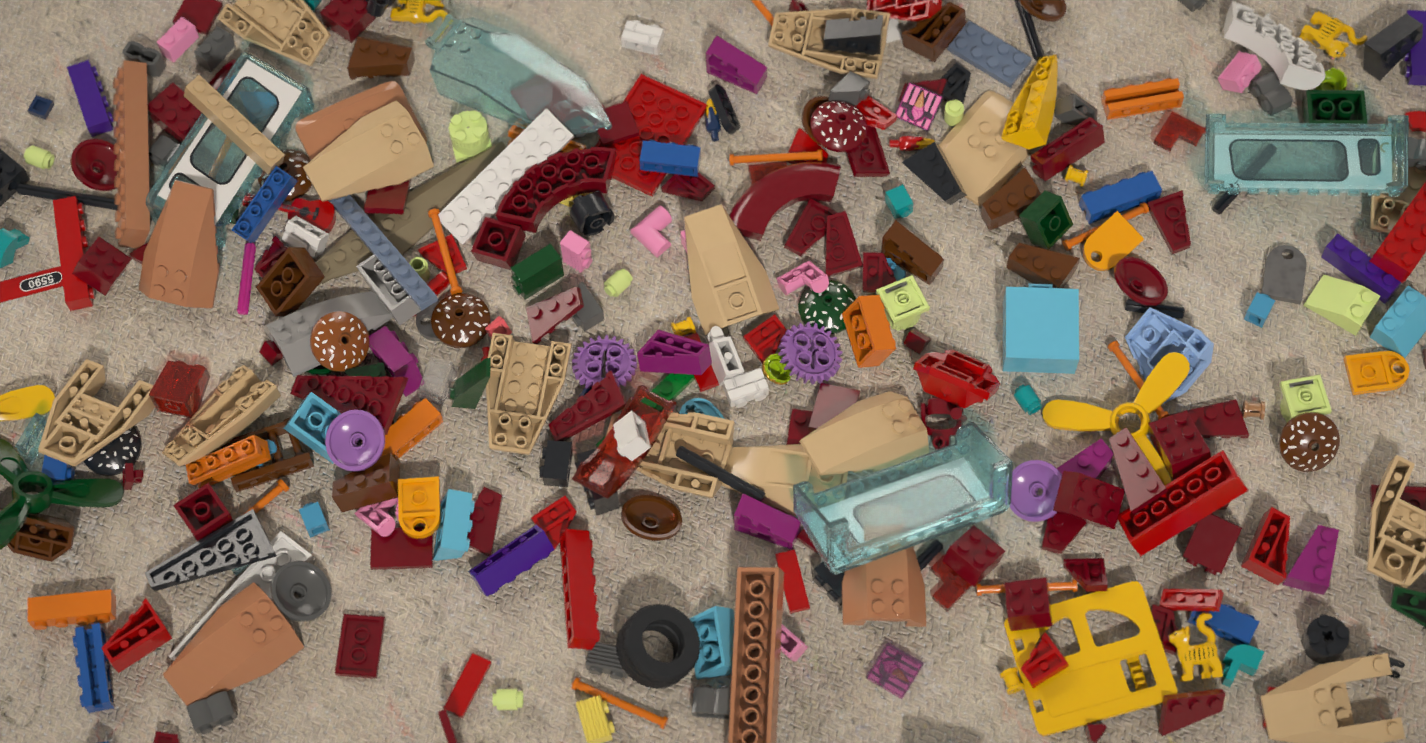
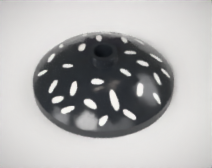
M134 426L84 460L85 465L99 475L114 476L121 474L125 463H133L134 465L140 456L142 441L137 429Z

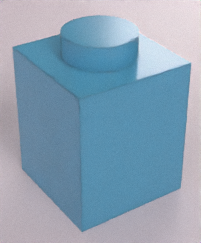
M1257 292L1244 320L1262 328L1275 300L1266 294Z
M318 502L308 503L299 509L310 538L329 530Z

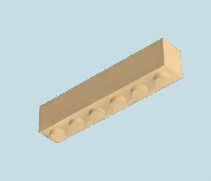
M200 75L185 87L184 96L268 175L271 174L276 166L279 167L283 163L285 154Z

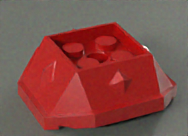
M946 350L945 353H926L915 362L913 370L917 371L924 392L964 409L977 402L982 403L984 399L989 400L998 391L1000 386L989 364L955 350Z

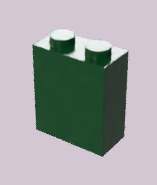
M550 243L511 267L512 276L510 278L514 284L512 287L518 296L521 294L524 300L564 276L562 259Z

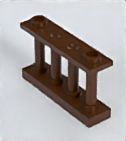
M290 418L235 437L221 447L225 448L252 435H256L264 440L269 439L277 446V452L273 453L275 458L274 464L268 466L263 464L261 467L256 466L253 471L241 472L235 475V477L230 478L236 493L314 467L309 452L303 453L299 439L283 429ZM288 433L295 455L285 460L283 459L277 436Z

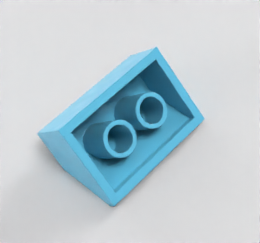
M1408 285L1376 325L1370 338L1389 351L1396 352L1406 358L1426 332V297Z
M452 489L447 490L440 505L441 521L436 533L433 560L461 558L465 551L468 552L470 539H467V533L472 528V520H469L475 506V501H472L473 493Z
M714 606L690 618L700 638V654L694 666L697 680L732 674L734 609Z

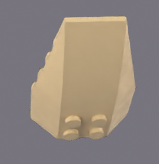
M396 100L363 116L306 164L303 169L323 202L354 193L359 194L372 189L377 190L390 185H399L434 168L427 144L409 112Z
M891 391L856 402L800 440L802 447L819 475L844 474L846 471H853L854 473L862 472V470L880 471L886 468L897 470L930 457L928 434L925 425L908 397Z
M696 412L659 415L658 413H650L649 415L637 414L645 421L651 448L631 461L626 456H621L618 452L613 426L614 423L627 414L612 415L601 451L603 454L674 490L708 498L715 496L722 482L718 478L712 477L678 458L676 451L680 446H684L726 470L733 445L734 421Z

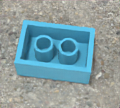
M310 392L283 429L334 464L327 453L325 438L330 424L341 413Z

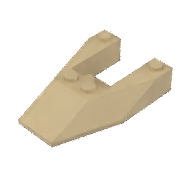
M86 359L54 399L38 452L74 467L148 417L159 402L157 387L139 380L119 407L93 398L106 382L104 366Z
M1396 455L1389 462L1371 508L1367 571L1398 587L1407 589L1426 570V512L1400 499L1415 464Z
M1388 653L1317 665L1260 696L1268 738L1289 743H1383L1406 739L1401 717L1354 725L1346 682L1391 675Z

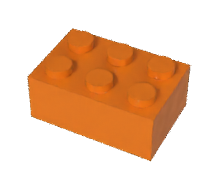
M880 295L858 296L842 313L858 368L879 366L896 350V342L892 336L890 323L887 320Z

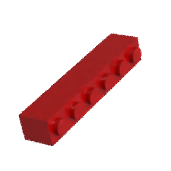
M76 196L53 200L65 303L70 311L93 307V299L96 298L94 288L72 274L79 260L87 252L86 248L89 247L88 238L84 236V231L87 230L85 220L82 219V214L85 213L83 203H79Z
M565 528L560 537L567 648L592 650L600 639V630L597 629L599 614L595 609L597 594L594 593L596 577L592 572L594 566V557H591L593 541L590 539L589 531Z

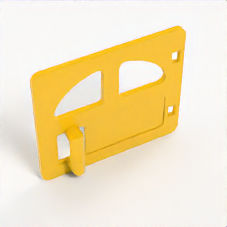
M1137 581L1108 588L1107 591H1097L1051 605L1053 625L1064 618L1069 619L1072 622L1080 651L1065 656L1064 658L1068 662L1069 667L1035 688H1032L1024 677L1021 667L1030 658V653L1034 647L1036 648L1041 636L1050 627L1011 631L1008 618L1004 622L1022 683L1025 685L1024 691L1037 732L1042 736H1049L1163 703L1164 695L1177 694V687L1143 587ZM1089 611H1108L1122 615L1131 620L1139 628L1140 633L1137 636L1098 647L1094 644L1086 620V613ZM1022 639L1025 649L1018 652L1014 640ZM1143 654L1148 658L1156 685L1148 688L1139 661V656ZM1122 660L1127 662L1136 692L1129 691L1120 664ZM1041 700L1044 711L1037 713L1033 701Z

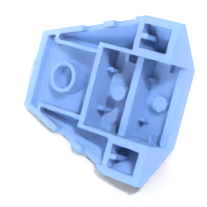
M1150 307L1125 336L1130 351L1138 362L1139 371L1145 380L1159 361L1168 353L1177 352L1183 354L1189 361L1190 370L1187 377L1163 404L1186 393L1212 361L1214 343L1201 330Z

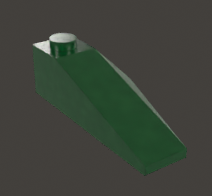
M486 358L474 365L455 381L453 388H449L448 398L452 400L451 407L476 409L490 379L491 358Z

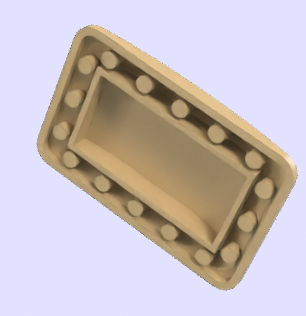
M994 91L985 92L939 144L967 194L965 198L978 206H982L984 202L1001 189L1035 150V148L1026 149L1002 140L1001 136L1007 115L1014 103Z

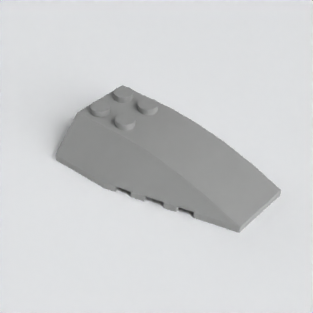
M373 291L326 300L293 312L263 327L271 342L274 341L278 346L286 366L293 377L321 365L312 353L310 336L314 325L324 315L336 311L348 312L359 318L367 331L375 330L393 318ZM342 337V343L346 344L347 339L345 337Z

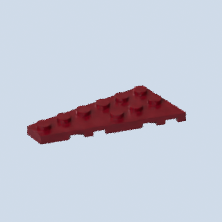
M297 375L290 394L304 400L312 392L341 414L350 410L366 411L379 420L385 435H387L409 378Z

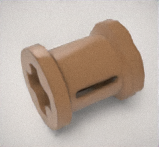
M1244 400L1242 405L1243 418L1247 416L1259 417V419L1263 420L1265 416V402L1249 403L1247 400Z

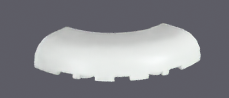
M1232 1L1225 19L1224 38L1239 43L1262 57L1274 69L1280 84L1299 90H1310L1322 83L1326 77L1323 65L1317 62V55L1308 49L1309 46L1305 41L1292 36V31L1283 24L1276 25L1275 21L1270 19L1271 17L1267 15L1261 17L1253 13L1255 9Z

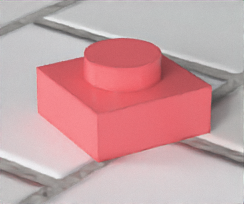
M500 316L485 328L491 339L493 333L506 335L512 333L504 319Z

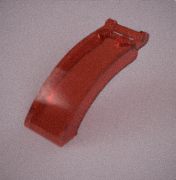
M641 384L634 396L628 399L616 422L633 411L645 421L652 448L677 403L673 400L668 401L647 390V387ZM645 397L664 407L661 413L640 402V400ZM614 426L597 449L584 462L580 463L572 478L573 481L607 499L625 484L651 449L649 448L633 461L626 456H621L617 450L618 445L614 437Z

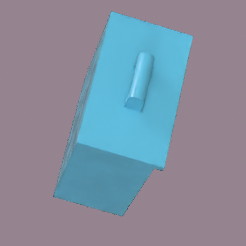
M1028 283V287H1006L1002 303L1003 371L1075 374L1079 362V289L1053 288L1052 284Z

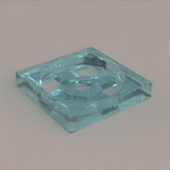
M38 413L33 416L15 445L21 457L30 465L34 463L39 455L38 448L47 423L44 417Z

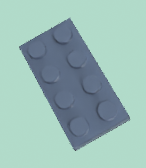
M968 21L948 46L949 52L1009 88L1014 85L1032 61V58L971 21Z

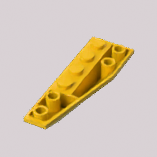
M1056 54L1042 57L1036 63L1008 112L1001 136L1003 141L1026 149L1046 145L1053 120L1057 93Z

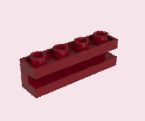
M1089 117L1032 154L1031 161L1036 164L1032 167L1033 173L1046 182L1104 144L1103 126Z

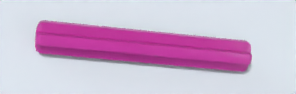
M246 243L244 247L237 304L239 315H247L249 311L256 252L254 243Z

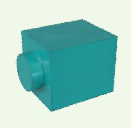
M904 185L885 192V203L895 220L900 217L905 218L913 212L914 203Z

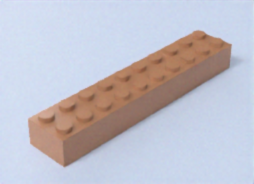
M124 60L122 66L117 69V77L113 79V88L116 89V93L113 96V105H116V110H114L113 121H116L113 136L117 138V143L114 144V154H117V159L114 162V171H117V176L114 180V187L117 188L114 203L118 205V210L115 212V222H118V227L115 230V239H118V247L139 248L144 245L150 232L147 63Z
M737 567L728 743H776L784 589V572L780 568Z

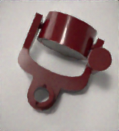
M941 398L927 399V404L921 403V420L927 429L928 436L933 437V447L938 452H947L950 449L951 437L960 435L963 431V422L967 421V416L964 415V408ZM928 417L953 418L957 420V425L949 429H932L927 426Z

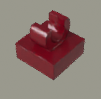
M125 463L122 470L123 490H131L133 483H142L144 478L143 470L133 471V463Z

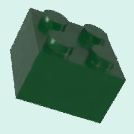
M1044 191L1019 215L1031 244L1049 250L1073 226L1062 196L1048 191Z

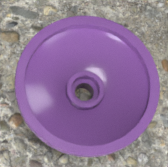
M346 411L337 416L330 424L325 438L326 450L330 459L338 467L348 471L365 470L380 458L384 450V429L379 420L366 411ZM362 439V444L358 446V440Z
M1030 460L1020 464L1012 471L1006 483L1005 493L1009 507L1018 517L1027 521L1040 522L1053 517L1057 513L1053 511L1062 474L1055 466L1042 460ZM1041 488L1043 493L1039 496L1037 491Z

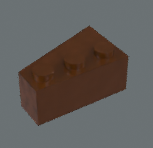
M948 2L931 18L923 22L919 21L911 30L902 32L903 47L935 62L966 25L965 9Z
M358 37L347 66L350 80H356L357 77H368V79H371L374 76L384 75L386 77L410 76L415 62L413 48Z
M1026 167L982 204L980 216L989 231L1019 219V215L1041 195Z
M895 220L882 238L881 253L886 258H891L899 267L930 285L943 269L944 259L939 253L932 250Z
M1018 243L1008 257L1006 268L1033 284H1052L1053 288H1064L1077 270L1080 258Z
M389 452L381 456L371 467L361 471H353L334 481L332 498L341 512L398 498L400 466L392 453Z

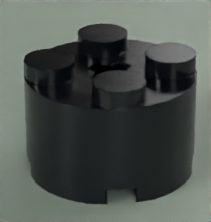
M595 191L585 196L579 195L573 200L574 204L569 213L581 234L583 233L585 236L596 235L604 231L603 227L606 224L610 226L614 221L615 214L601 191Z
M1321 615L1309 624L1303 634L1302 644L1305 649L1304 652L1314 662L1320 664L1334 662L1341 657L1347 648L1350 631L1339 619L1328 615Z

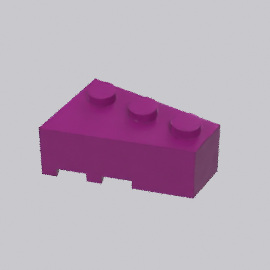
M716 35L706 52L707 73L754 94H758L767 79V67Z
M384 326L369 336V347L380 363L384 362L385 368L393 377L409 378L403 395L407 397L425 385L416 365L419 361L413 353H408L409 349L404 342H399L397 334L394 331L390 332Z
M1101 438L1057 469L1062 475L1063 471L1079 472L1099 480L1111 464L1114 453Z
M742 494L734 514V530L793 550L801 529V521L795 516L787 515L752 497Z

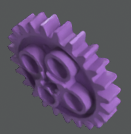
M809 322L806 323L805 327L802 323H799L797 327L793 325L783 335L778 346L781 349L778 355L783 356L780 363L787 364L784 370L790 369V376L796 374L797 381L803 378L804 384L808 380H810L812 385H814L816 380L819 384L824 380L828 381L836 374V371L840 368L839 364L842 362L840 356L843 352L837 350L841 345L834 343L837 337L831 338V331L825 333L824 326L818 329L817 323L813 327H811Z
M608 335L604 339L598 336L597 341L590 338L589 344L583 342V348L577 347L578 353H574V359H572L575 379H579L580 385L585 384L586 389L604 379L602 378V368L605 350L607 351L605 377L610 370L616 372L614 375L618 384L626 387V381L631 382L632 376L636 375L637 359L636 355H634V349H630L629 343L624 345L623 339L617 342L616 336L609 340Z

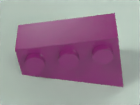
M657 330L637 353L640 372L702 375L712 364L709 344L662 330Z
M1318 525L1283 585L1324 595L1330 583L1339 530Z

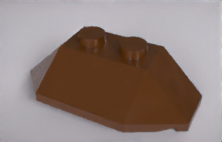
M40 513L29 514L21 529L7 546L13 553L52 562L72 548L75 527L62 518Z

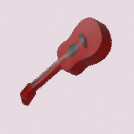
M245 194L242 205L248 207L255 195ZM297 198L291 205L281 204L278 211L288 213V220L298 216L328 234L336 222L335 208L329 201H307Z

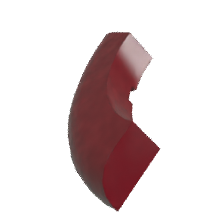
M591 147V149L579 150L576 148L570 152L563 154L560 152L549 156L547 160L538 165L536 163L525 171V174L512 184L513 186L507 195H504L496 213L497 219L520 226L523 231L536 233L544 216L561 201L583 193L595 191L608 193L615 166L616 149Z
M802 162L772 171L757 180L740 196L729 216L743 237L761 241L770 221L776 214L800 201H809L810 198L815 201L831 203L835 194L841 165L826 162Z

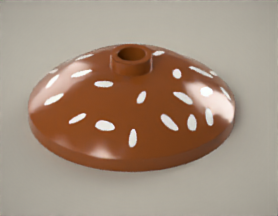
M336 311L324 315L316 322L311 332L310 346L314 357L322 366L332 371L343 372L349 368L357 367L365 359L369 350V335L365 325L359 318L348 312ZM342 337L347 339L346 344L342 343Z

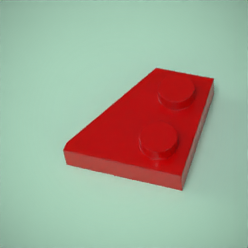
M869 95L865 100L855 105L864 115L868 126L885 130L897 120L898 115Z
M798 128L788 153L818 152L819 149H822L823 161L814 159L786 162L791 164L827 162L829 154L801 128Z
M453 235L446 236L445 239L455 274L466 270L467 266ZM438 240L417 249L422 257L447 274Z
M774 314L744 335L743 340L763 364L766 358L775 354L781 343L780 340L787 329Z
M563 496L531 517V520L535 525L544 530L556 550L560 543V537L565 528L568 529L577 511L568 498Z
M1046 632L1041 636L1042 640L1038 646L1034 647L1030 653V658L1021 667L1022 674L1032 688L1069 667L1068 662Z

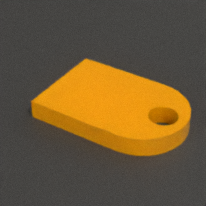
M1116 211L1085 241L1082 249L1084 260L1095 270H1110L1134 250L1144 238ZM1091 254H1099L1101 260L1099 262L1093 261Z
M1393 351L1347 355L1343 359L1352 395L1396 390L1402 387L1409 377L1410 370L1407 361L1403 356ZM1393 366H1400L1403 369V373L1395 372Z
M439 476L398 479L399 523L404 533L412 538H426L432 535L440 525ZM423 523L426 526L423 531L417 532L414 530L415 525Z

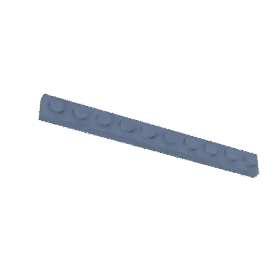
M350 195L328 200L421 311L438 301L436 294Z

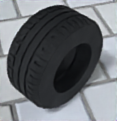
M665 604L645 606L636 611L624 623L618 633L616 640L618 661H620V665L625 670V673L642 686L645 685V687L655 689L671 687L682 680L697 663L698 655L700 654V638L696 631L697 629L691 620L688 619V616L675 607ZM645 631L659 632L670 641L673 648V660L671 662L655 660L647 653L643 645V633Z

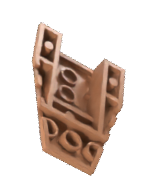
M179 180L174 181L144 252L138 290L147 297L183 307L213 308L219 276V263H217L218 245H216L215 237L217 230L214 223V189Z
M865 505L860 507L857 519L863 526L865 548L884 550L846 564L842 581L843 625H864L866 621L905 622V627H926L925 584L912 540L906 541L905 534L909 533L902 506ZM854 540L851 542L849 557L860 552V548Z
M253 582L217 609L163 673V676L184 704L189 706L223 691L228 692L237 686L270 674L301 651L304 646L292 626L267 594Z

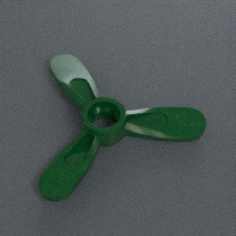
M0 438V475L12 485V501L0 511V550L7 546L14 538L29 514L41 513L47 510L52 503L78 507H111L122 501L124 494L123 486L113 479H76L53 483L46 474L38 471H29L14 447L6 440ZM29 492H38L39 494H35V495H34V494H26V493H29Z

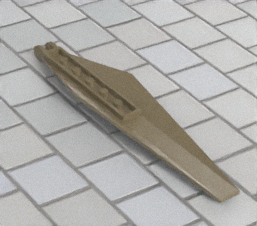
M501 141L409 192L404 214L371 213L368 217L403 256L434 228L428 211L439 209L441 212L506 146ZM352 229L316 262L325 276L320 284L358 272L359 270L356 266L373 255Z

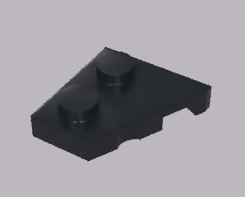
M957 62L941 78L947 79L941 97L946 102L958 100L964 104L971 72Z

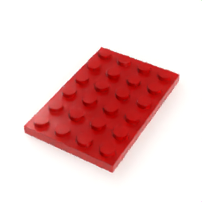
M640 74L623 101L628 103L638 128L639 136L605 146V148L616 149L612 178L653 197L667 173L640 170V155L643 141L655 140L661 143L673 142L678 145H685L706 112L708 104ZM600 139L594 147H603Z

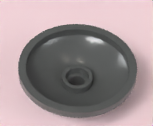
M292 561L286 563L277 570L272 578L270 586L272 600L277 609L284 616L299 622L314 620L321 616L330 604L331 586L329 580L321 569L309 562ZM294 593L298 594L299 598H295Z

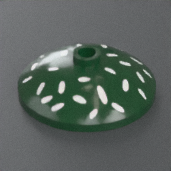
M829 280L827 289L821 293H816L807 287L802 292L798 303L800 318L805 325L809 322L811 327H813L817 323L818 329L824 326L825 333L831 331V334L840 333L846 329L842 313L856 300V297L848 286L835 280ZM830 299L831 302L827 303L825 302V300Z

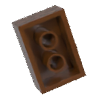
M289 247L256 288L276 317H285L299 309L325 276L306 248Z

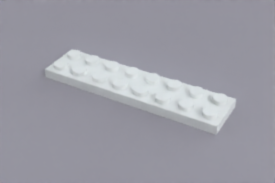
M546 108L438 214L441 224L462 245L466 244L480 230L484 218H492L497 213L504 195H507L513 186L512 184L516 180L518 181L530 167L536 163L538 165L547 160V157L557 154L574 138V135Z
M280 531L270 542L277 557L252 563L174 649L169 658L174 661L217 609L253 582L273 602L270 586L277 570L284 564L292 561L309 562L313 558L312 555Z

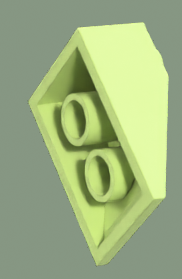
M1323 275L1303 306L1356 336L1375 308L1380 295L1362 285Z

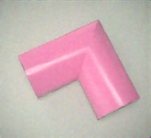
M658 206L630 230V233L658 258L671 247V243L660 231L672 222V218L664 207Z
M811 261L801 264L776 279L781 291L785 295L804 285H807L816 293H821L829 285L827 274Z
M398 498L361 507L354 514L379 535L388 536L394 531L395 520L387 512L397 503Z

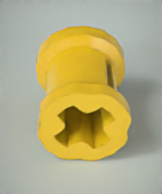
M1070 165L1065 181L1068 182L1070 180L1079 183L1083 187L1089 171H1082Z
M690 316L679 323H671V328L675 335L683 336L688 333H696Z
M1017 667L1006 669L999 674L1000 678H1003L1005 681L1008 695L1020 692L1025 688V685L1020 682L1017 675Z

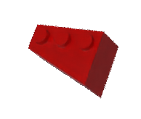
M1273 507L1267 510L1260 520L1241 564V567L1277 586L1286 580L1287 575L1285 570L1286 561L1288 560L1287 542H1289L1290 516Z
M147 598L142 601V606L128 617L127 623L121 629L118 628L101 648L117 673H120L172 639V636Z

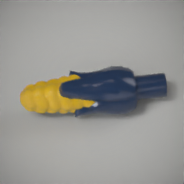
M708 99L705 115L706 131L711 133V140L716 142L719 140L718 132L721 130V123L712 100Z

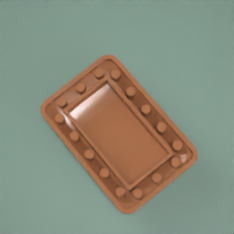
M394 81L383 83L299 120L295 128L311 161L363 116L397 100L409 112L426 144L427 138L403 90Z

